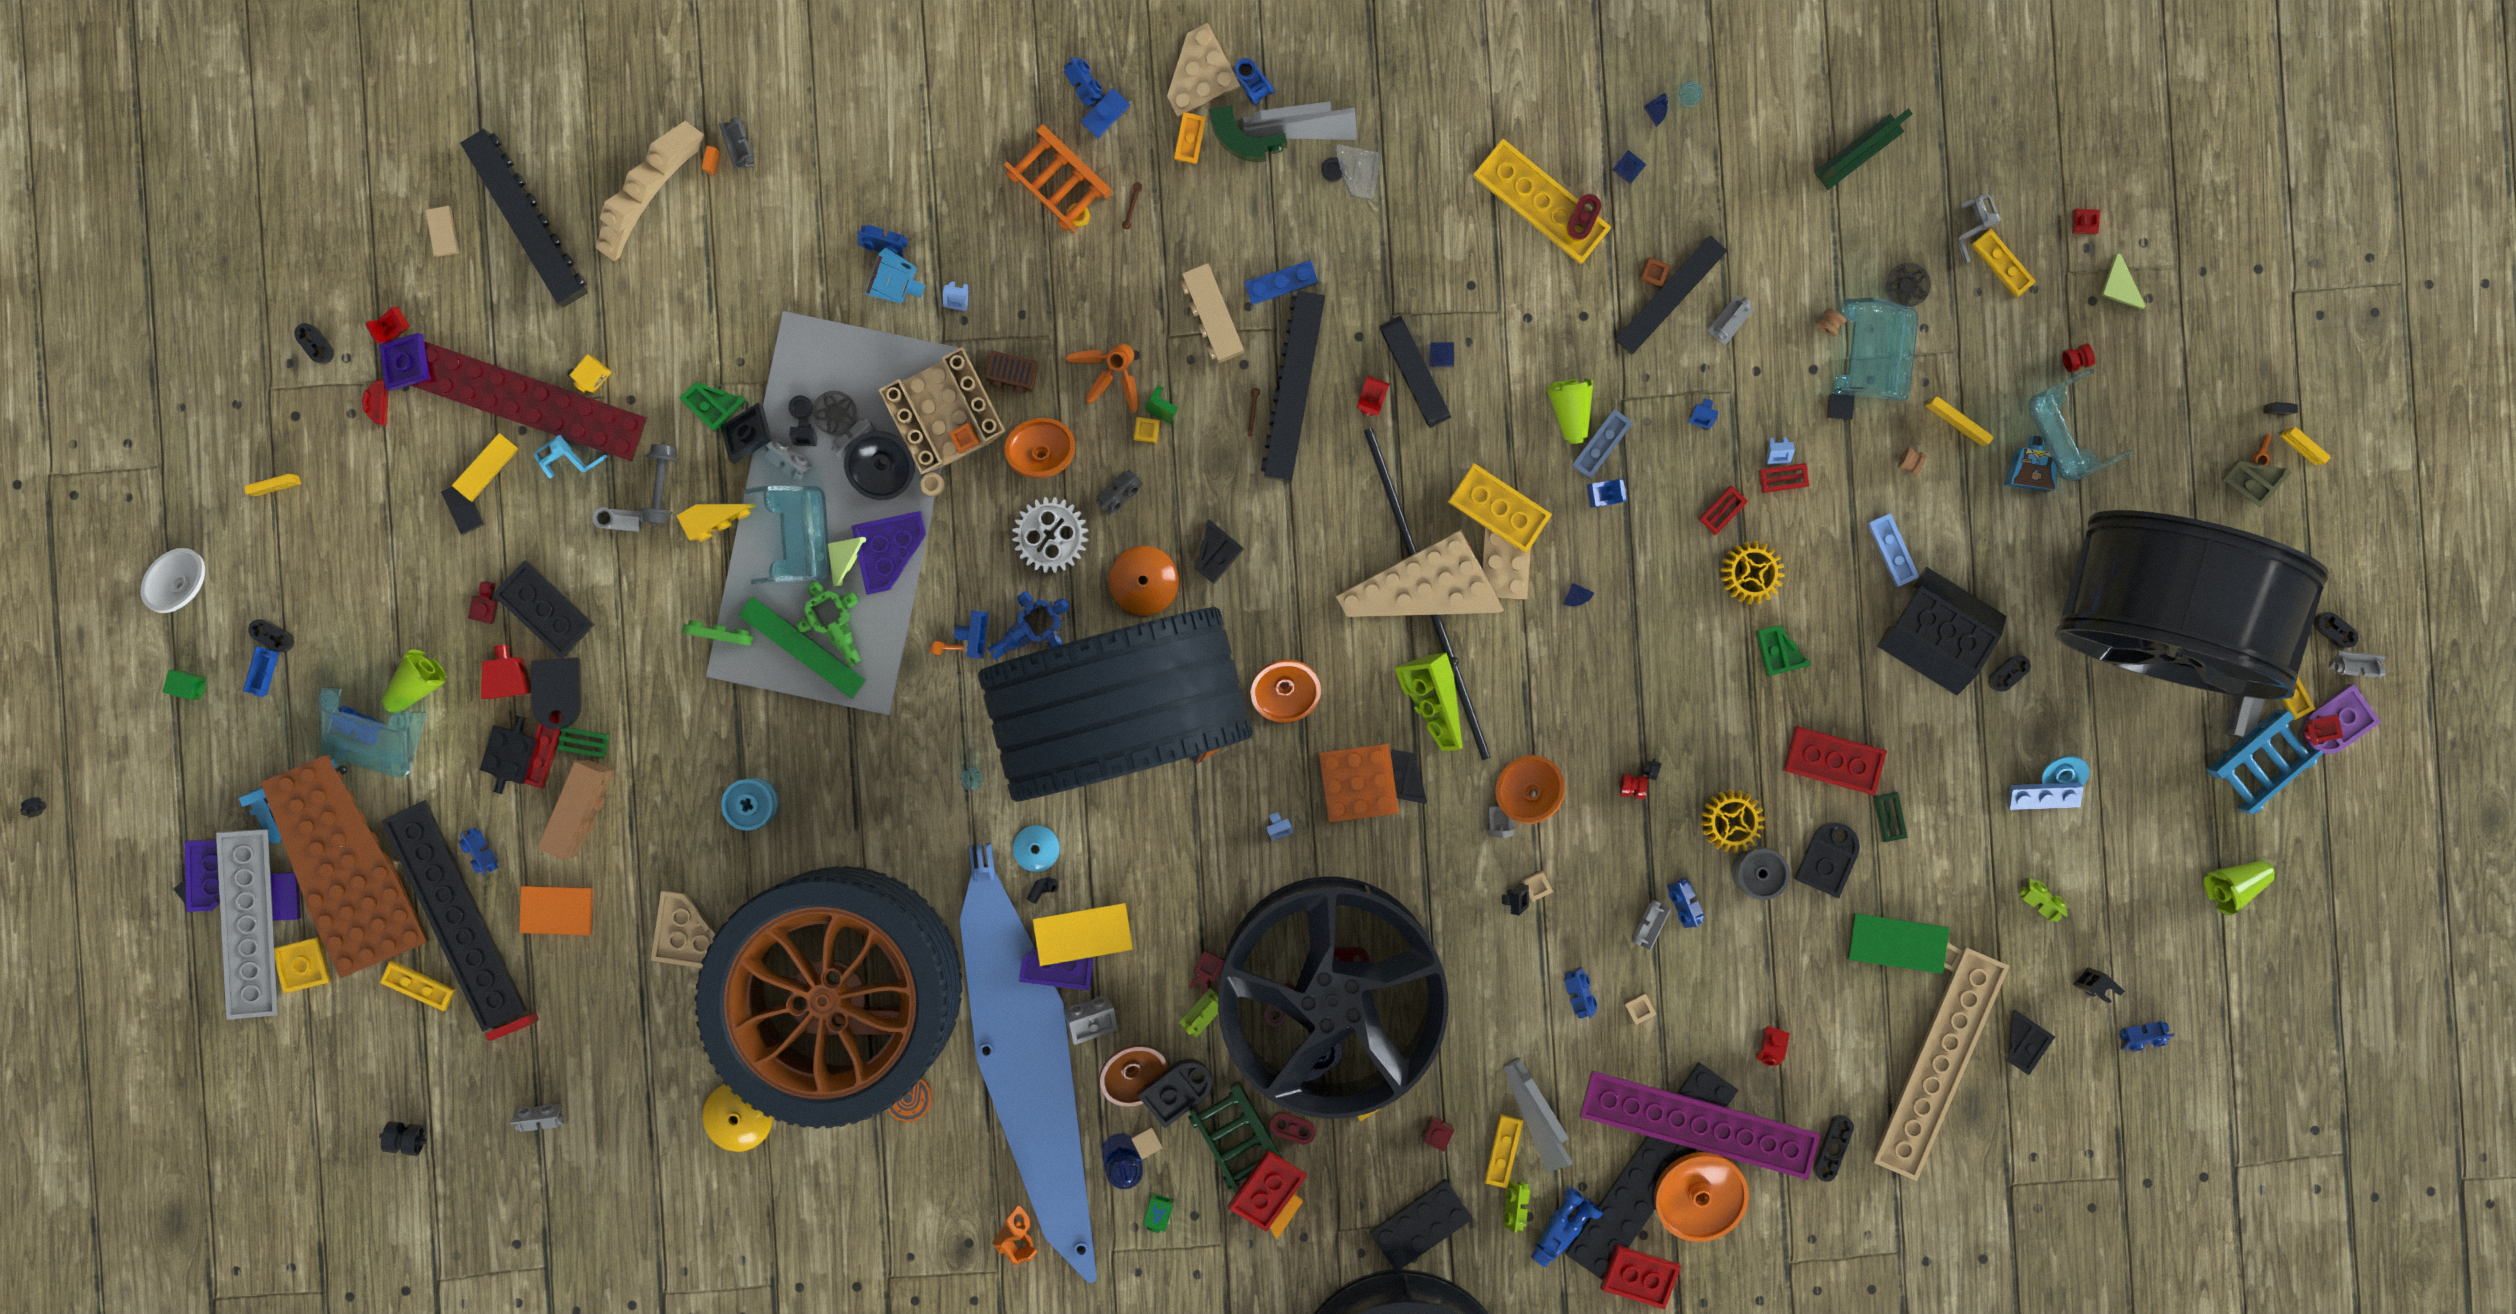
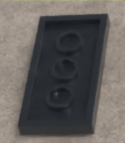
M525 560L492 594L560 659H564L595 625L537 569Z
M1444 1179L1369 1231V1233L1394 1270L1398 1272L1473 1220V1217L1447 1179Z

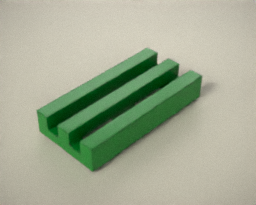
M570 727L560 730L562 733L559 736L560 744L557 750L601 758L606 757L609 734ZM573 733L578 735L603 739V742L599 743L577 738L567 737V734ZM566 742L598 747L601 748V752L565 745Z

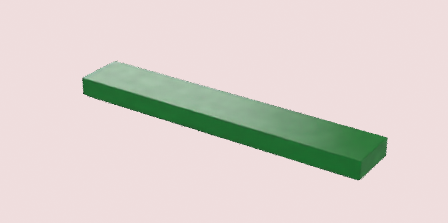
M751 597L739 613V617L849 698L853 699L865 683V678L800 632L755 597Z

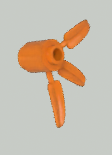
M1124 343L1117 344L1108 354H1102L1101 350H1087L1075 352L1066 357V361L1070 363H1101L1103 359H1106L1110 367L1108 371H1102L1086 397L1087 404L1093 403L1105 391L1113 380L1111 375L1113 371H1123L1124 377L1121 378L1129 408L1133 413L1137 411L1138 395L1134 377L1132 375L1128 376L1126 369L1134 360V351L1129 345Z

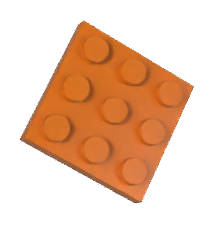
M1389 743L1319 753L1329 822L1399 813Z

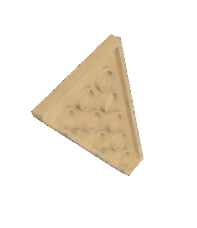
M1461 530L1446 536L1336 595L1347 617L1500 613L1504 611L1502 604Z

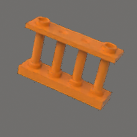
M1042 124L1036 130L1039 142L1015 167L1006 162L1004 164L1007 170L1005 174L1014 183L1019 181L1058 218L1056 223L1065 232L1069 229L1074 234L1077 229L1072 222L1096 197L1102 196L1106 200L1112 194V191L1107 184ZM1051 147L1056 152L1054 155L1055 159L1030 184L1021 174L1045 148L1048 150ZM1062 164L1064 166L1066 164L1070 165L1073 168L1072 175L1047 200L1038 190ZM1085 180L1091 185L1088 188L1089 191L1064 216L1055 206L1079 181Z

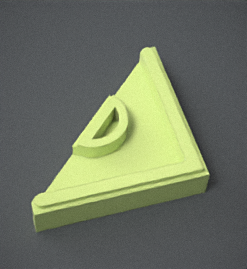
M2115 254L2100 296L2142 310L2145 308V303L2121 254Z
M865 537L828 543L833 587L843 585L845 574L852 568L858 556L857 552L860 546L866 542Z

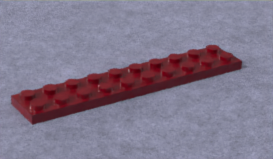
M424 341L430 379L410 386L555 436L561 435L564 439L631 462L633 461L647 417Z

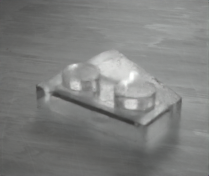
M1337 144L1335 152L1349 196L1374 200L1381 152Z

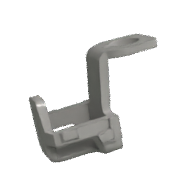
M1989 194L1978 196L1960 204L1961 209L1973 206L1979 223L1978 227L1961 235L1957 241L1965 265L1969 264L1971 260L1963 240L2001 223L1993 199ZM1988 199L1993 213L1987 212L1984 200Z

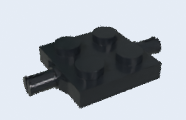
M516 715L513 728L506 729L496 725L492 727L480 770L497 778L493 792L503 794L506 781L524 784L538 739L530 737L522 731L526 719L522 716Z

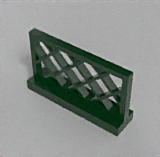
M1909 108L1897 118H1894L1890 113L1815 170L1814 173L1827 190L1831 189L1905 131L1900 124L1913 113Z

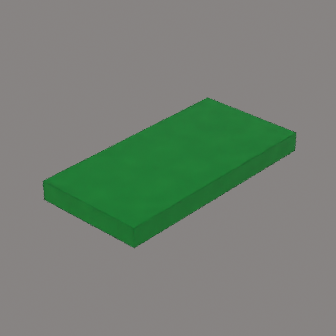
M1854 913L1847 959L1943 974L1950 927Z

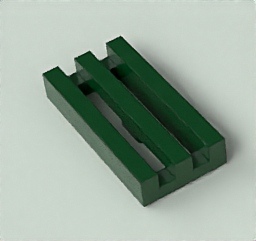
M1898 792L1873 796L1882 842L1908 838ZM1890 798H1893L1896 818L1900 834L1896 835L1893 815L1889 801ZM1881 800L1884 801L1891 836H1888Z

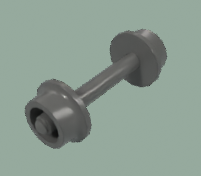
M662 442L660 445L651 444L650 453L646 454V458L657 459L652 508L640 507V511L643 513L642 521L650 522L653 527H656L658 524H667L668 517L672 514V511L661 510L666 463L667 461L678 462V458L676 457V447L667 446L665 442Z

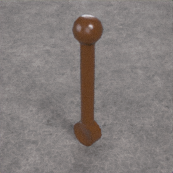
M1139 182L1133 184L1134 193L1126 220L1122 223L1124 229L1131 227L1130 219L1138 192L1142 190V184Z
M1258 388L1251 390L1253 398L1247 435L1249 437H1252L1257 397L1260 395Z

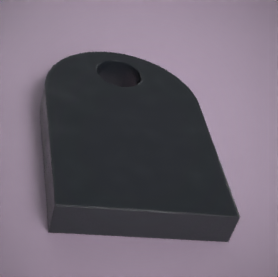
M579 658L531 661L532 712L535 719L544 727L552 730H561L571 726L578 719L582 708L581 660ZM558 711L562 712V721L557 724L552 723V714Z
M1836 822L1827 823L1819 827L1812 836L1794 879L1839 899L1859 854L1860 844L1856 833L1847 825ZM1838 829H1843L1846 834L1845 839L1841 842H1837L1834 839V833Z
M1184 1059L1173 1064L1136 1093L1160 1124L1166 1128L1207 1097L1212 1087V1078L1208 1068L1202 1062L1195 1059ZM1196 1071L1204 1073L1202 1078L1194 1080L1191 1077Z

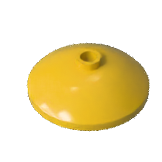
M723 1084L711 1093L705 1103L703 1124L706 1133L716 1145L723 1149L735 1152L750 1150L767 1137L774 1117H766L758 1109L755 1111L751 1108L752 1105L743 1103L741 1097L737 1094L734 1095L729 1085L725 1086ZM731 1116H736L738 1118V1122L733 1123L731 1121Z

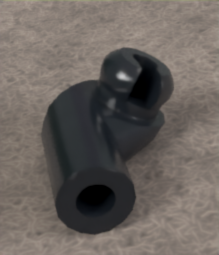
M1053 877L1036 880L1026 899L1037 904L1042 893H1053L1058 890L1059 884L1057 880Z

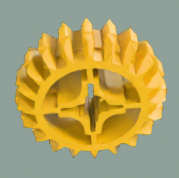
M1753 541L1751 547L1748 542H1743V549L1739 545L1734 546L1736 553L1733 551L1727 552L1731 560L1723 559L1722 561L1728 567L1720 569V572L1727 573V576L1722 577L1721 581L1729 582L1728 585H1725L1724 589L1729 590L1733 588V591L1730 593L1731 597H1735L1739 593L1738 602H1743L1745 598L1747 604H1752L1754 599L1757 604L1762 603V597L1766 601L1770 600L1769 592L1773 595L1778 593L1774 585L1781 587L1783 584L1777 578L1785 577L1784 573H1778V569L1784 568V564L1777 565L1776 561L1781 559L1780 555L1772 557L1775 549L1770 548L1766 552L1767 544L1762 543L1759 547L1758 541ZM1746 554L1759 555L1765 561L1755 564L1751 559H1748ZM1741 560L1742 572L1736 578L1735 567L1737 562ZM1750 566L1751 569L1760 568L1754 573V576L1745 577L1751 572ZM1769 567V580L1764 586L1763 573ZM1749 581L1759 591L1749 592L1743 589L1740 584Z
M1728 789L1727 797L1722 791L1718 792L1720 800L1712 796L1710 799L1714 804L1705 803L1704 805L1707 809H1710L1709 812H1701V816L1707 817V821H1701L1700 824L1708 826L1702 832L1704 835L1711 834L1707 841L1712 843L1716 840L1714 847L1719 849L1723 845L1724 852H1728L1731 847L1732 852L1737 853L1738 845L1743 851H1746V842L1754 846L1755 842L1752 840V837L1761 838L1760 834L1756 833L1757 829L1764 830V826L1758 825V822L1765 821V817L1757 815L1763 809L1761 807L1754 808L1758 801L1756 799L1750 801V794L1746 793L1742 798L1743 793L1741 790H1737L1734 796L1733 790ZM1739 802L1738 806L1734 807L1730 812L1720 810L1727 803ZM1745 808L1747 809L1750 816L1749 827L1743 821V815L1745 813V811L1743 810ZM1716 815L1722 820L1721 834L1717 832L1715 826ZM1724 815L1727 817H1736L1735 820H1737V823L1741 825V827L1732 824L1729 826V819L1724 817ZM1736 830L1745 832L1738 839L1726 840L1728 835H1731Z

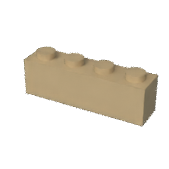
M1209 263L1182 273L1184 280L1180 281L1185 295L1190 293L1193 301L1189 303L1194 316L1199 315L1201 324L1198 325L1202 337H1208L1211 344L1207 346L1211 359L1216 358L1219 364L1243 354V346Z

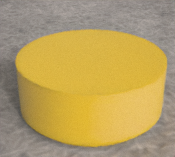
M1077 203L1072 204V205L1068 208L1067 213H1068ZM1086 207L1072 222L1075 227L1080 228L1088 224L1090 220L1089 209Z

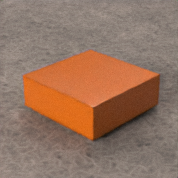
M707 146L705 149L701 168L707 174L716 175L721 153L711 146Z
M967 422L949 432L959 454L981 444L971 422Z

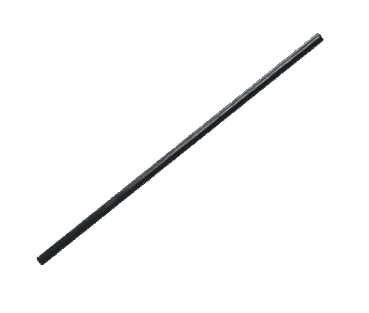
M1373 428L1364 430L1408 556H1411L1417 550ZM1440 614L1430 615L1443 653H1447L1450 662V659L1455 656ZM1456 665L1455 686L1481 758L1486 760L1491 758L1461 672L1458 665Z

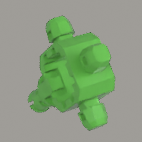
M817 581L807 585L810 596L814 598L806 602L804 611L808 617L804 616L796 623L799 631L807 632L813 626L815 631L826 633L831 644L835 645L837 650L840 649L848 667L856 665L855 663H860L862 659L852 643L854 642L851 637L853 634L847 624L851 616L847 607L852 608L859 602L857 595L851 592L843 595L842 598L840 594L826 591L823 593L824 589ZM831 598L835 601L841 617L835 622L824 626L820 623L814 608Z

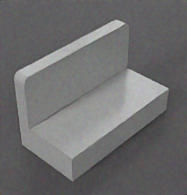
M2234 696L2224 734L2244 738L2257 727L2264 699Z

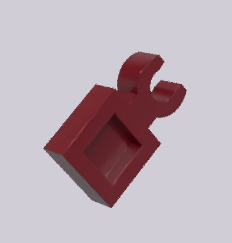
M1204 950L1194 969V972L1199 974V976L1191 981L1190 988L1193 989L1196 983H1201L1203 985L1201 994L1204 995L1208 988V979L1215 982L1225 960Z

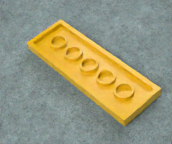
M1505 139L1500 141L1473 174L1477 181L1580 265L1612 228L1598 216L1590 234L1584 240L1576 241L1571 239L1567 234V224L1579 200ZM1584 205V209L1586 211H1591L1587 206ZM1576 225L1574 230L1577 233H1581L1582 227Z

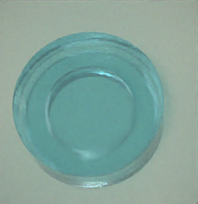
M1694 81L1683 84L1679 90V100L1685 106L1697 105L1703 97L1701 85Z

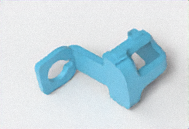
M561 435L556 436L534 453L537 463L549 478L555 476L549 464L564 454L582 472L590 470L608 458V455L605 454L586 466L571 451L572 447ZM550 446L551 453L543 458L539 452Z

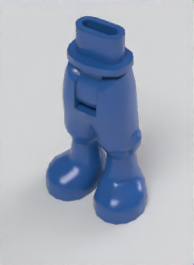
M1567 1186L1563 1192L1565 1200L1562 1206L1551 1214L1549 1223L1539 1241L1534 1245L1536 1249L1531 1258L1545 1268L1551 1260L1555 1261L1556 1257L1579 1235L1582 1224L1588 1218L1599 1219L1603 1214V1211L1587 1197L1584 1199L1579 1191L1570 1186ZM1580 1205L1574 1217L1568 1220L1570 1213L1575 1207Z

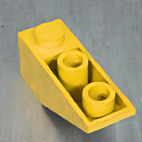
M695 504L676 516L689 541L699 540V542L711 538L713 531L717 529L722 531L730 527L732 520L736 518L741 520L751 514L750 510L757 506L756 504Z

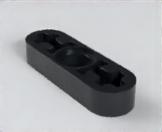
M1836 1115L1832 1118L1814 1164L1813 1170L1815 1175L1824 1182H1830L1835 1179L1854 1131L1853 1122L1845 1115ZM1844 1121L1847 1128L1846 1130L1842 1129L1839 1134L1840 1129L1837 1127V1124H1842ZM1835 1134L1838 1136L1839 1134V1136H1841L1843 1140L1841 1141L1840 1139H1838L1837 1137H1833L1832 1135ZM1832 1142L1839 1143L1840 1149L1836 1154L1828 1153V1145ZM1826 1155L1828 1158L1835 1160V1162L1829 1161L1828 1163L1824 1156ZM1828 1163V1168L1831 1171L1830 1173L1826 1172L1823 1176V1173L1820 1171V1168H1825Z

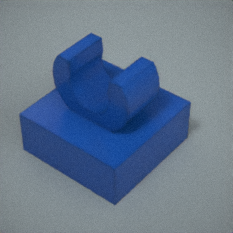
M1704 398L1702 404H1696L1689 415L1688 423L1710 429L1716 421L1719 412L1711 409L1713 401Z

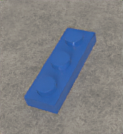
M1309 260L1246 281L1244 284L1251 305H1255L1318 284L1312 262Z

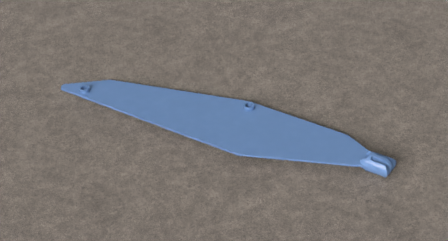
M991 842L986 843L988 865H986L983 844H977L978 867L976 865L974 845H968L971 877L960 917V927L976 1060L1045 1239L1088 1283H1093L1096 1281L1097 1274L1066 1019L1063 1013L1064 1002L1055 986L1018 982L1021 959L1035 947L995 872ZM988 1046L991 1052L985 1053L983 1047ZM1084 1246L1086 1250L1081 1252L1077 1247Z

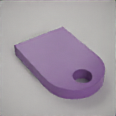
M2349 684L2305 717L2302 724V736L2310 748L2321 750L2326 754H2332L2346 748L2381 723V721L2356 686ZM2338 713L2344 738L2320 742L2314 746L2312 740L2307 741L2303 728L2308 726L2307 720Z

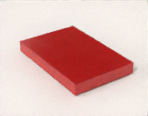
M1267 1150L1227 1205L1228 1209L1267 1232L1307 1175L1299 1168Z
M1616 1244L1599 1288L1602 1291L1665 1310L1681 1266L1679 1263Z

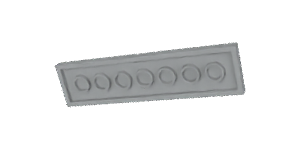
M268 828L216 832L226 1020L278 1015Z

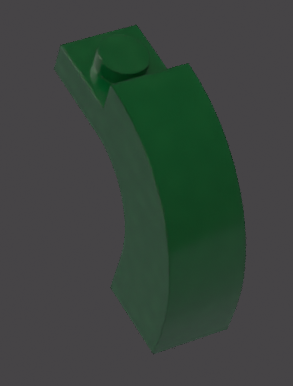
M1232 105L1209 109L1211 125L1217 140L1226 151L1235 157L1251 162L1266 161L1265 152L1269 151L1270 154L1282 152L1283 148H1287L1286 133L1263 138H1253L1244 134L1236 124Z

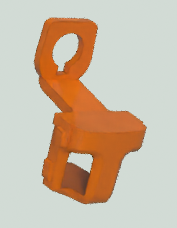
M1015 1206L1005 1219L1006 1225L993 1240L992 1245L1000 1254L1004 1253L1013 1265H1018L1021 1262L1032 1260L1037 1250L1032 1247V1239L1026 1233L1030 1228L1029 1216L1021 1206ZM1017 1214L1022 1218V1226L1020 1221H1014V1217ZM1022 1238L1026 1245L1018 1249L1013 1241Z

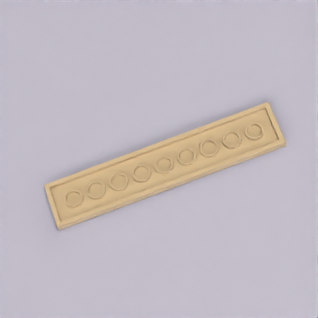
M1967 947L1962 949L1963 952L1957 967L1952 972L1872 1158V1162L1915 1181L1920 1176L2010 967Z

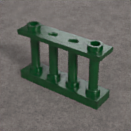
M1239 1080L1231 1084L1232 1092L1229 1093L1230 1096L1198 1113L1196 1107L1190 1109L1191 1115L1188 1116L1192 1126L1199 1128L1224 1172L1223 1180L1229 1190L1233 1188L1235 1194L1240 1188L1238 1182L1247 1178L1261 1159L1234 1174L1227 1161L1256 1145H1262L1265 1151L1269 1150L1283 1159ZM1233 1104L1235 1106L1240 1105L1243 1110L1240 1117L1212 1133L1209 1132L1203 1121ZM1245 1124L1247 1126L1251 1124L1254 1130L1252 1137L1224 1153L1220 1152L1215 1141Z

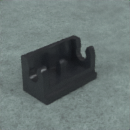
M2090 967L2073 984L2086 994L2093 997L2097 995L2107 1003L2112 1002L2105 995L2107 989H2112L2114 993L2120 996L2125 992L2106 973Z

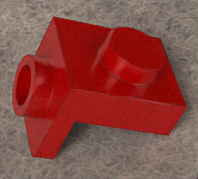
M391 307L378 320L365 323L376 343L396 340L410 327L399 307Z
M1367 376L1356 408L1369 416L1379 415L1390 383Z
M2338 713L2307 720L2308 726L2303 727L2307 741L2312 740L2313 746L2318 745L2320 742L2344 738Z
M1767 1026L1764 1029L1761 1050L1756 1054L1755 1059L1762 1061L1763 1064L1768 1066H1778L1786 1057L1790 1033Z

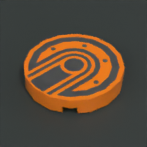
M921 1078L902 1099L896 1101L893 1106L887 1109L897 1120L903 1122L916 1121L923 1117L930 1109L932 1091L929 1085Z

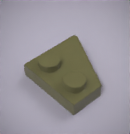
M2237 460L2221 479L2261 508L2292 472L2285 468Z

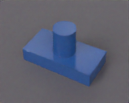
M1112 88L1081 120V124L1099 139L1130 107V103Z
M971 610L970 626L957 625L955 627V639L968 640L966 657L984 659L989 612Z

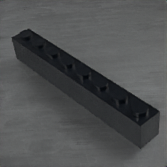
M483 128L460 142L556 303L566 307L586 295L588 292L584 287L587 285L585 279L580 273L576 274L572 267L575 265L574 261L567 252L564 254L560 246L563 244L555 232L552 234L548 226L551 224L545 214L539 213L536 208L538 205L537 200L532 193H527L524 188L526 185L525 180L519 173H515L513 170L514 162L507 153L502 152L499 147L502 143L494 132L491 134Z
M1298 291L1297 297L1292 296L1290 310L1294 311L1292 320L1288 319L1285 332L1290 334L1288 343H1283L1281 356L1286 358L1284 366L1279 365L1277 379L1281 380L1280 389L1275 388L1273 402L1277 403L1276 412L1271 411L1269 425L1273 426L1272 435L1267 434L1265 448L1269 449L1267 458L1263 457L1260 470L1265 472L1264 478L1292 482L1325 295Z

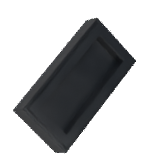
M453 486L441 492L460 534L464 535L484 525L474 501L471 502Z

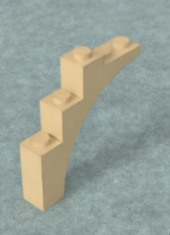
M684 121L650 144L646 160L629 171L623 189L604 202L600 216L603 224L595 247L613 261L620 258L624 245L640 215L669 177L684 162L698 152L704 136L703 133Z

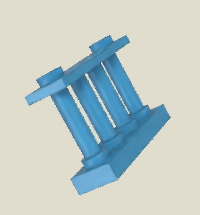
M2276 709L2206 769L2212 777L2227 778L2245 802L2238 807L2240 812L2252 815L2262 810L2263 804L2303 770L2315 765L2318 758L2323 754L2318 749L2308 748L2306 750L2289 729L2288 723L2294 717L2288 710ZM2280 732L2298 754V757L2289 765L2270 743V738L2276 733ZM2258 748H2263L2281 771L2271 780L2252 758L2253 753ZM2241 763H2245L2263 786L2253 795L2234 773L2235 768Z

